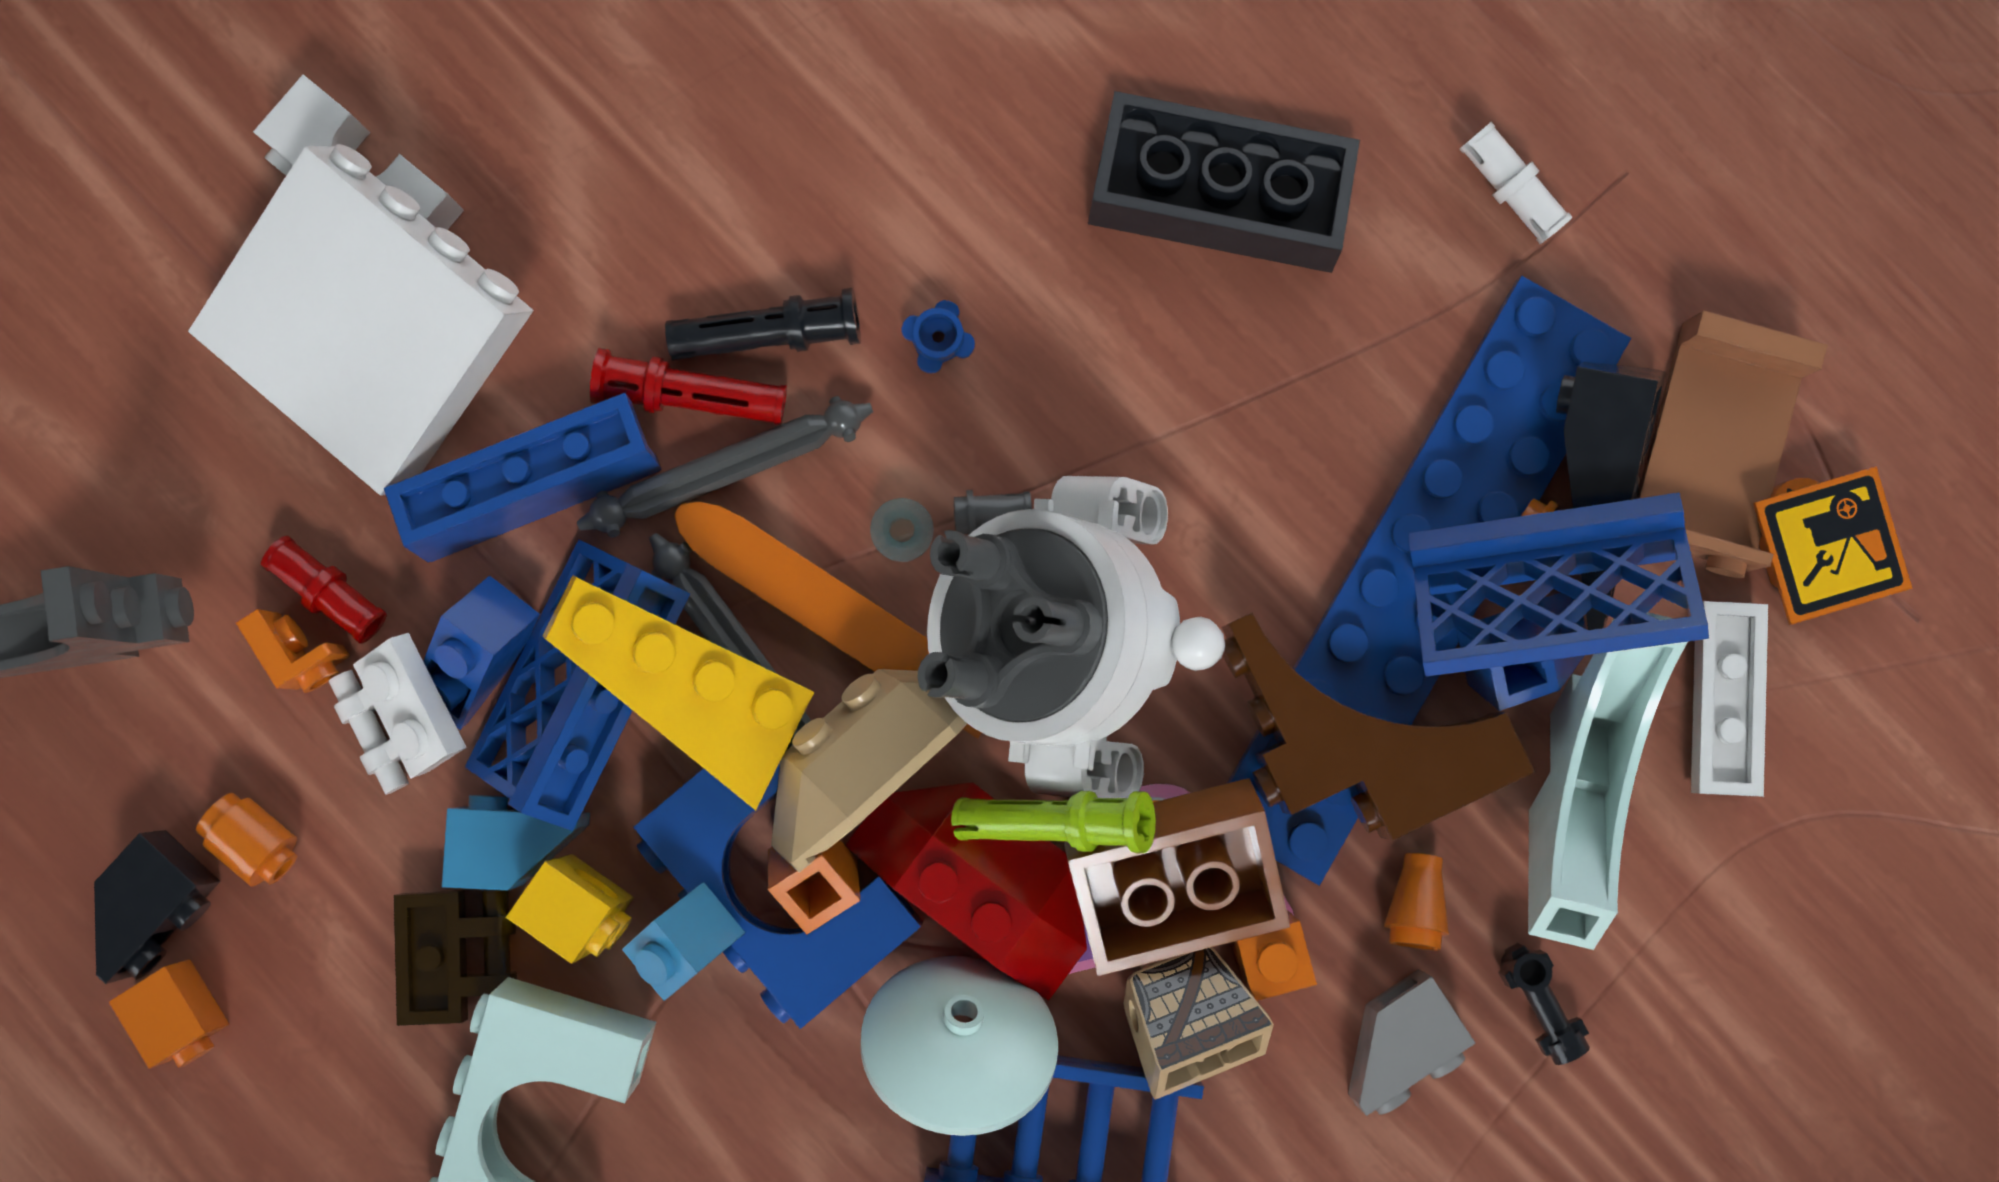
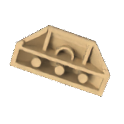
M878 669L873 674L861 676L845 689L842 694V702L824 718H816L808 722L795 734L792 740L793 745L784 753L780 762L771 846L799 873L814 861L818 853L828 850L860 824L968 724L952 709L945 697L928 696L930 690H927V692L922 691L917 679L918 671Z

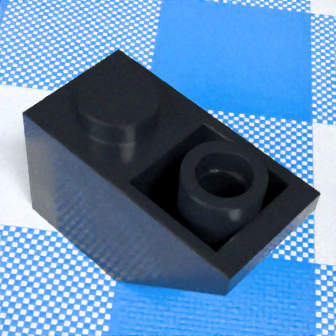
M166 830L139 833L94 881L96 976L105 984L134 977L137 980L149 973L163 959L167 952L162 947V944L177 928L180 931H184L202 917L211 905V902L206 897L221 882Z

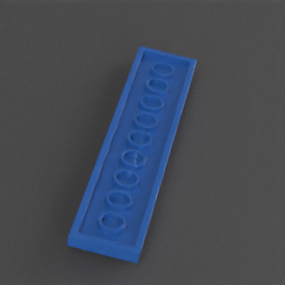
M1524 276L1515 281L1294 665L1293 669L1320 692L1360 713L1393 723L1412 725L1439 675L1425 676L1408 533L1520 517L1533 498L1539 501L1566 454L1564 426L1567 415L1556 413L1558 395L1564 375L1575 376L1577 366L1583 362L1617 365L1632 338ZM1468 590L1431 596L1452 606ZM1479 605L1476 608H1474L1468 615L1473 617ZM1456 627L1436 644L1437 651L1455 649L1459 642ZM1257 730L1227 783L1250 778L1265 810L1276 861L1320 886L1358 819L1351 802V797L1359 793L1355 785L1293 815L1282 813L1278 804L1269 808L1252 776V772L1260 768L1254 754L1277 742L1273 734L1263 737L1260 731Z

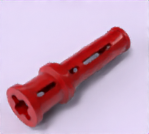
M598 348L593 361L589 393L591 404H597L626 393L632 404L643 405L644 412L656 413V411H662L664 406L781 425L786 405L787 385L781 384L778 386L726 376L671 369L669 362L664 361L661 357L652 356L650 361L646 362L612 356L610 349Z

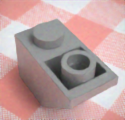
M1418 969L1365 1005L1348 1094L1354 1104L1366 1116L1375 1110L1378 1114L1382 1115L1396 1109L1411 1096L1409 1087L1429 1074L1433 1079L1452 1072L1464 1062L1465 1056L1462 1052L1476 1044L1432 976Z

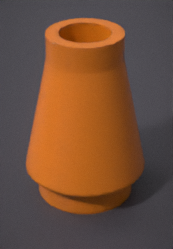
M1419 853L1404 854L1403 868L1384 927L1390 928L1389 944L1413 949L1441 950L1442 935H1449L1442 876L1443 858Z

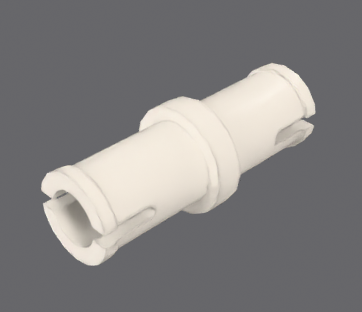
M1492 121L1460 148V151L1469 157L1497 190L1492 194L1499 204L1506 201L1536 236L1539 244L1550 238L1572 219V215L1563 209L1535 176L1540 171L1532 161L1526 165L1496 130Z

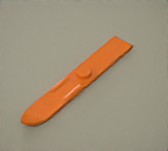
M700 501L684 503L677 508L674 517L679 533L695 553L711 566L875 672L878 669L918 671L921 661L929 654L927 637L745 518L721 506ZM969 724L963 728V730L977 739L982 734V732L974 729Z

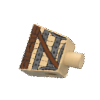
M1213 947L1140 965L1141 970L1134 972L1127 978L1123 1002L1124 1009L1154 1100L1266 1054L1274 1024L1269 1015Z

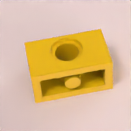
M570 854L545 861L505 918L573 964L590 954L598 957L605 948L610 950L617 943L632 920V917L627 915L625 910L634 897L578 857Z

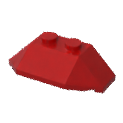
M974 782L892 793L865 818L846 843V846L895 891L989 963L1024 986L1038 992L1040 996L1049 1001L1087 950L1084 921L1066 852L1051 841L958 840L953 831L956 828H966V825L952 826V810L957 799L996 800Z

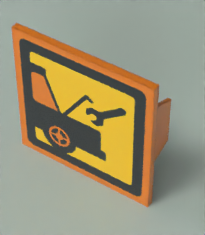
M1877 466L1753 502L1762 532L1759 546L1761 551L1774 554L1771 566L1766 567L1770 583L1779 590L1789 625L1913 589Z

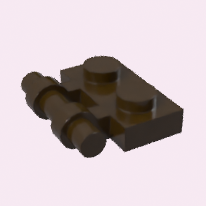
M465 890L400 893L394 895L397 1026L463 1023L468 1020V996H482L484 993L489 995L507 977L517 979V972L510 970V935L516 934V925L505 918L509 913L508 890H482L483 915L479 916L465 915ZM483 937L484 973L467 974L466 938Z

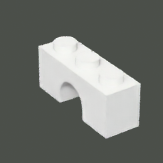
M304 74L253 131L272 147L264 158L285 175L288 174L305 146L335 147L337 144H341L356 150L370 134L350 112ZM400 154L383 173L376 176L386 186L396 187L415 199L421 208L418 213L434 227L448 230L464 211L448 193Z

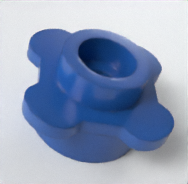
M939 301L935 308L928 309L919 316H909L903 322L902 335L906 340L913 343L918 353L917 365L923 372L929 374L937 373L940 371L943 363L955 357L967 358L974 351V337L964 332L958 318L960 314L959 308L951 301ZM937 331L942 332L945 336L944 340L939 343L932 339L933 334Z

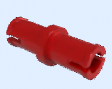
M286 535L276 540L262 557L261 566L266 571L272 572L302 597V606L311 613L322 612L334 623L351 634L353 639L359 644L370 640L383 626L387 613L382 608L376 607L361 593L346 583L347 575L342 570L333 565L326 567L298 546L290 536Z

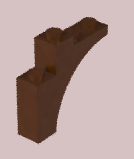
M1252 613L1221 627L1226 637L1222 655L1224 661L1235 678L1244 674L1255 696L1254 699L1247 701L1249 712L1262 736L1265 737L1273 734L1277 742L1254 754L1260 768L1253 771L1252 776L1269 808L1278 804L1282 813L1293 815L1355 785L1359 794L1351 797V802L1365 830L1368 833L1377 830L1380 838L1393 841L1535 772L1506 712H1490L1480 718L1442 726H1413L1371 717L1340 704L1302 678L1279 655L1264 635Z

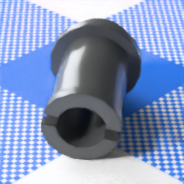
M966 490V496L954 497L955 531L968 534L969 536L978 527L997 516L1013 511L1032 509L1030 492L974 496L973 490Z

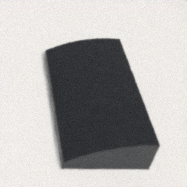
M1114 91L1088 224L1332 273L1343 248L1360 140Z

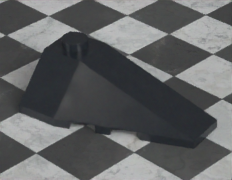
M1583 362L1577 366L1575 376L1564 375L1558 395L1556 413L1567 415L1564 426V439L1573 508L1637 499L1640 481L1638 472L1640 464H1643L1645 454L1648 452L1666 371ZM1605 570L1582 573V583L1590 586ZM1616 585L1606 595L1613 598ZM1591 608L1586 613L1588 630L1605 628L1609 616Z

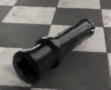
M853 288L842 289L840 296L804 301L800 295L789 296V300H784L783 306L711 315L694 319L668 320L665 323L666 343L672 361L701 355L789 345L791 350L796 349L797 352L808 351L810 344L847 339L850 345L861 344L859 314Z

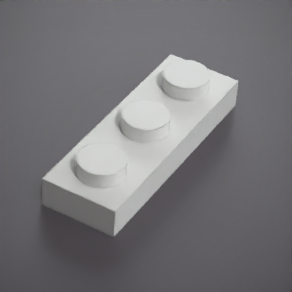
M1703 601L1708 622L1709 639L1695 641L1691 793L1764 797L1768 604Z

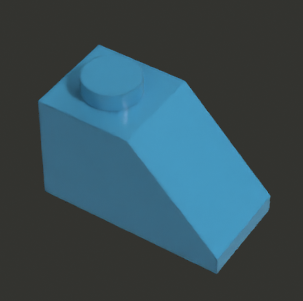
M703 882L651 922L622 950L635 965L639 975L665 1001L744 935L745 931Z

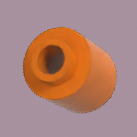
M228 793L216 801L197 824L196 832L204 838L203 847L251 887L263 881H266L269 885L274 884L289 871L297 859V854L292 851L296 845L297 837L251 798L241 799L235 793Z

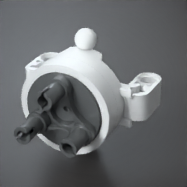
M1063 476L1057 481L1051 499H1034V509L1018 510L997 516L978 527L969 536L959 531H944L946 538L938 535L931 545V564L940 573V576L936 583L929 608L927 626L929 654L921 661L918 668L917 679L922 691L927 692V690H930L928 693L930 697H945L952 709L974 729L987 736L1010 741L1008 761L1025 763L1027 785L1032 792L1037 794L1070 798L1080 791H1092L1096 793L1098 798H1128L1132 792L1139 791L1144 776L1142 753L1133 744L1106 741L1107 736L1120 729L1140 710L1152 690L1164 687L1170 682L1177 660L1184 667L1198 671L1212 667L1222 658L1225 640L1224 634L1213 621L1204 617L1190 618L1180 624L1176 599L1162 589L1153 567L1145 555L1134 545L1157 544L1165 534L1168 523L1167 501L1163 492L1155 486L1127 477Z

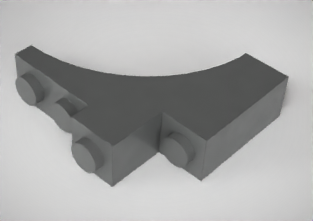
M70 566L41 570L43 593L0 605V678L139 657V650L190 642L188 626L192 624L194 619L192 598L189 591L183 587L182 578L157 573L125 577Z

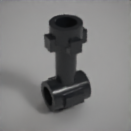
M1516 943L1505 949L1500 962L1501 970L1498 973L1505 986L1511 989L1521 988L1545 1031L1544 1034L1535 1039L1541 1052L1545 1056L1550 1055L1555 1065H1563L1580 1058L1590 1049L1584 1037L1589 1032L1579 1017L1567 1019L1549 986L1552 979V968L1554 967L1549 955L1542 950L1532 951L1524 945Z

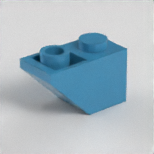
M469 795L468 806L447 808L442 887L507 891L523 886L538 872L545 861L553 859L590 825V813L582 812L573 831L520 813L516 809H508V797Z

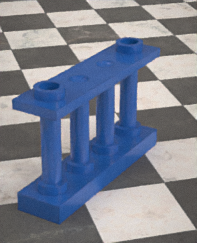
M1058 1055L1053 1078L1089 1083L1076 1179L1069 1180V1182H1102L1114 1088L1120 1087L1150 1092L1143 1067ZM1201 1081L1156 1100L1152 1097L1141 1182L1168 1181L1179 1096L1202 1099L1204 1086ZM1049 1087L1037 1105L1018 1120L1012 1168L1004 1172V1178L978 1175L979 1168L973 1165L977 1135H951L947 1160L940 1162L939 1169L926 1167L924 1182H1042L1043 1177L1037 1174Z

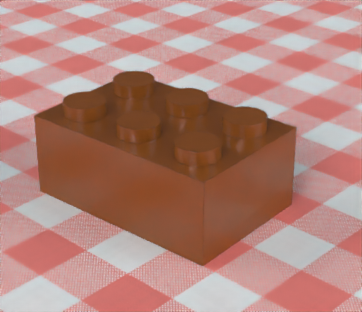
M1250 778L1153 802L1156 818L1153 843L1146 853H1133L1127 846L1098 845L1092 852H1081L1071 847L1068 842L1063 841L1098 976L1290 927L1265 810Z

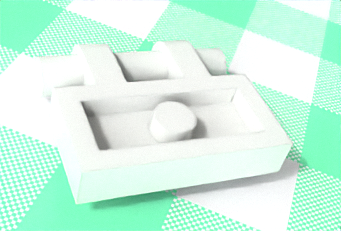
M409 633L389 638L353 664L362 682L363 689L352 670L338 674L328 681L338 700L334 708L342 724L350 723L364 751V754L360 756V760L368 775H376L385 795L393 793L409 784L399 761H402L410 779L430 772L467 748ZM373 711H377L390 737L389 740H387Z

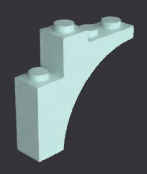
M1646 613L1658 620L1674 619L1654 613ZM1688 642L1594 654L1582 676L1571 675L1550 714V774L1529 809V935L1594 950L1617 915L1621 851L1635 776L1657 706L1670 675Z

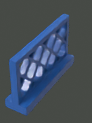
M1679 492L1408 533L1414 571L1422 659L1426 677L1709 639L1707 617L1685 530L1684 509ZM1676 560L1660 576L1638 566ZM1605 570L1590 586L1568 576ZM1622 579L1645 589L1630 605L1606 595ZM1536 580L1520 596L1499 586ZM1553 589L1575 599L1559 615L1537 605ZM1468 590L1452 606L1431 596ZM1485 598L1506 608L1489 625L1468 615ZM1664 598L1687 609L1689 617L1658 620L1646 613ZM1591 608L1615 619L1609 626L1602 629L1587 630L1576 624ZM1522 618L1545 628L1535 638L1516 640L1506 634ZM1454 627L1475 637L1463 648L1437 651L1436 644Z
M578 539L465 765V768L508 797L510 799L508 804L520 813L573 831L633 711L556 647L554 648L542 636L570 579L574 575L584 580L593 563L594 583L592 585L673 624H676L690 596V593ZM566 662L567 679L555 686V669ZM536 682V699L525 706V697L531 685ZM537 720V739L526 745V726ZM506 740L507 757L492 766L503 741Z

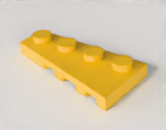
M574 575L570 579L542 635L554 647L755 811L814 694L812 690Z

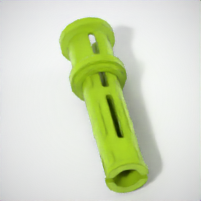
M1080 791L1072 795L1069 800L1063 801L959 798L954 804L951 822L952 826L966 825V828H956L953 831L958 840L1065 841L1071 847L1081 852H1092L1098 845L1127 846L1133 853H1146L1153 843L1156 818L1152 798L1147 792L1134 791L1128 798H1098L1095 792Z

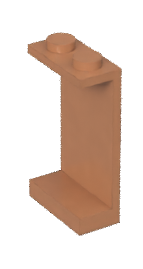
M1703 310L1682 324L1637 499L1679 492L1684 509L1685 530L1691 555L1707 560L1705 569L1710 572L1728 577L1744 578L1746 571L1771 566L1774 554L1758 550L1762 532L1753 502L1770 498L1773 492L1801 380L1822 369L1828 345Z

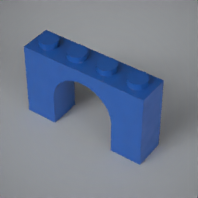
M780 763L756 811L703 768L633 827L642 837V840L637 844V848L645 860L658 873L662 874L668 869L684 888L678 893L680 900L704 882L745 931L744 935L723 952L724 955L741 973H745L750 968L766 987L760 993V996L777 1019L782 1023L792 1019L801 1029L922 926L923 920L905 898L889 886L880 876H877L860 891L859 902L807 935L801 928L778 927L756 917L744 906L734 889L730 873V857L734 841L744 824L777 796Z

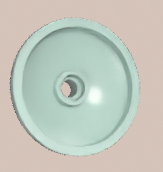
M942 956L923 960L906 967L892 976L877 991L863 1019L860 1049L863 1067L871 1086L892 1111L923 1129L947 1135L967 1136L1002 1129L1024 1117L1037 1105L1046 1093L1054 1075L1058 1056V1036L1053 1016L1038 992L1024 986L1000 971L987 960L969 956ZM964 1015L973 1020L964 1023L957 1021L953 1016Z

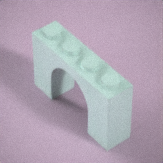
M507 977L489 995L484 993L476 1005L470 1024V1032L478 1034L473 1055H466L453 1084V1093L461 1096L456 1116H449L436 1145V1155L444 1157L439 1177H432L429 1182H536L515 1168L501 1147L497 1133V1112L503 1094L521 1084L546 1081L569 1086L625 1104L640 1082L657 1022Z

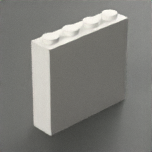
M337 144L335 147L305 146L188 332L381 496L385 495V487L422 473L534 310L517 297L519 289L510 279L492 269H484L468 255L470 251L468 245L460 237L444 228L434 227L418 213L421 209L420 205L415 199L396 187L386 186L369 172L372 168L370 162L360 153L341 144Z

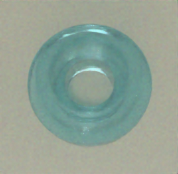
M897 498L884 503L875 512L871 521L870 534L875 547L883 556L893 561L907 562L920 557L927 551L933 539L934 526L929 512L920 503L907 498ZM901 519L910 521L915 528L914 535L906 542H898L890 534L892 525Z

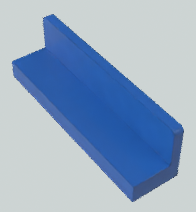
M622 393L385 487L384 491L403 546L426 562H433L592 499L600 491L609 492L661 471L662 468L657 456L647 445L630 398L626 393Z

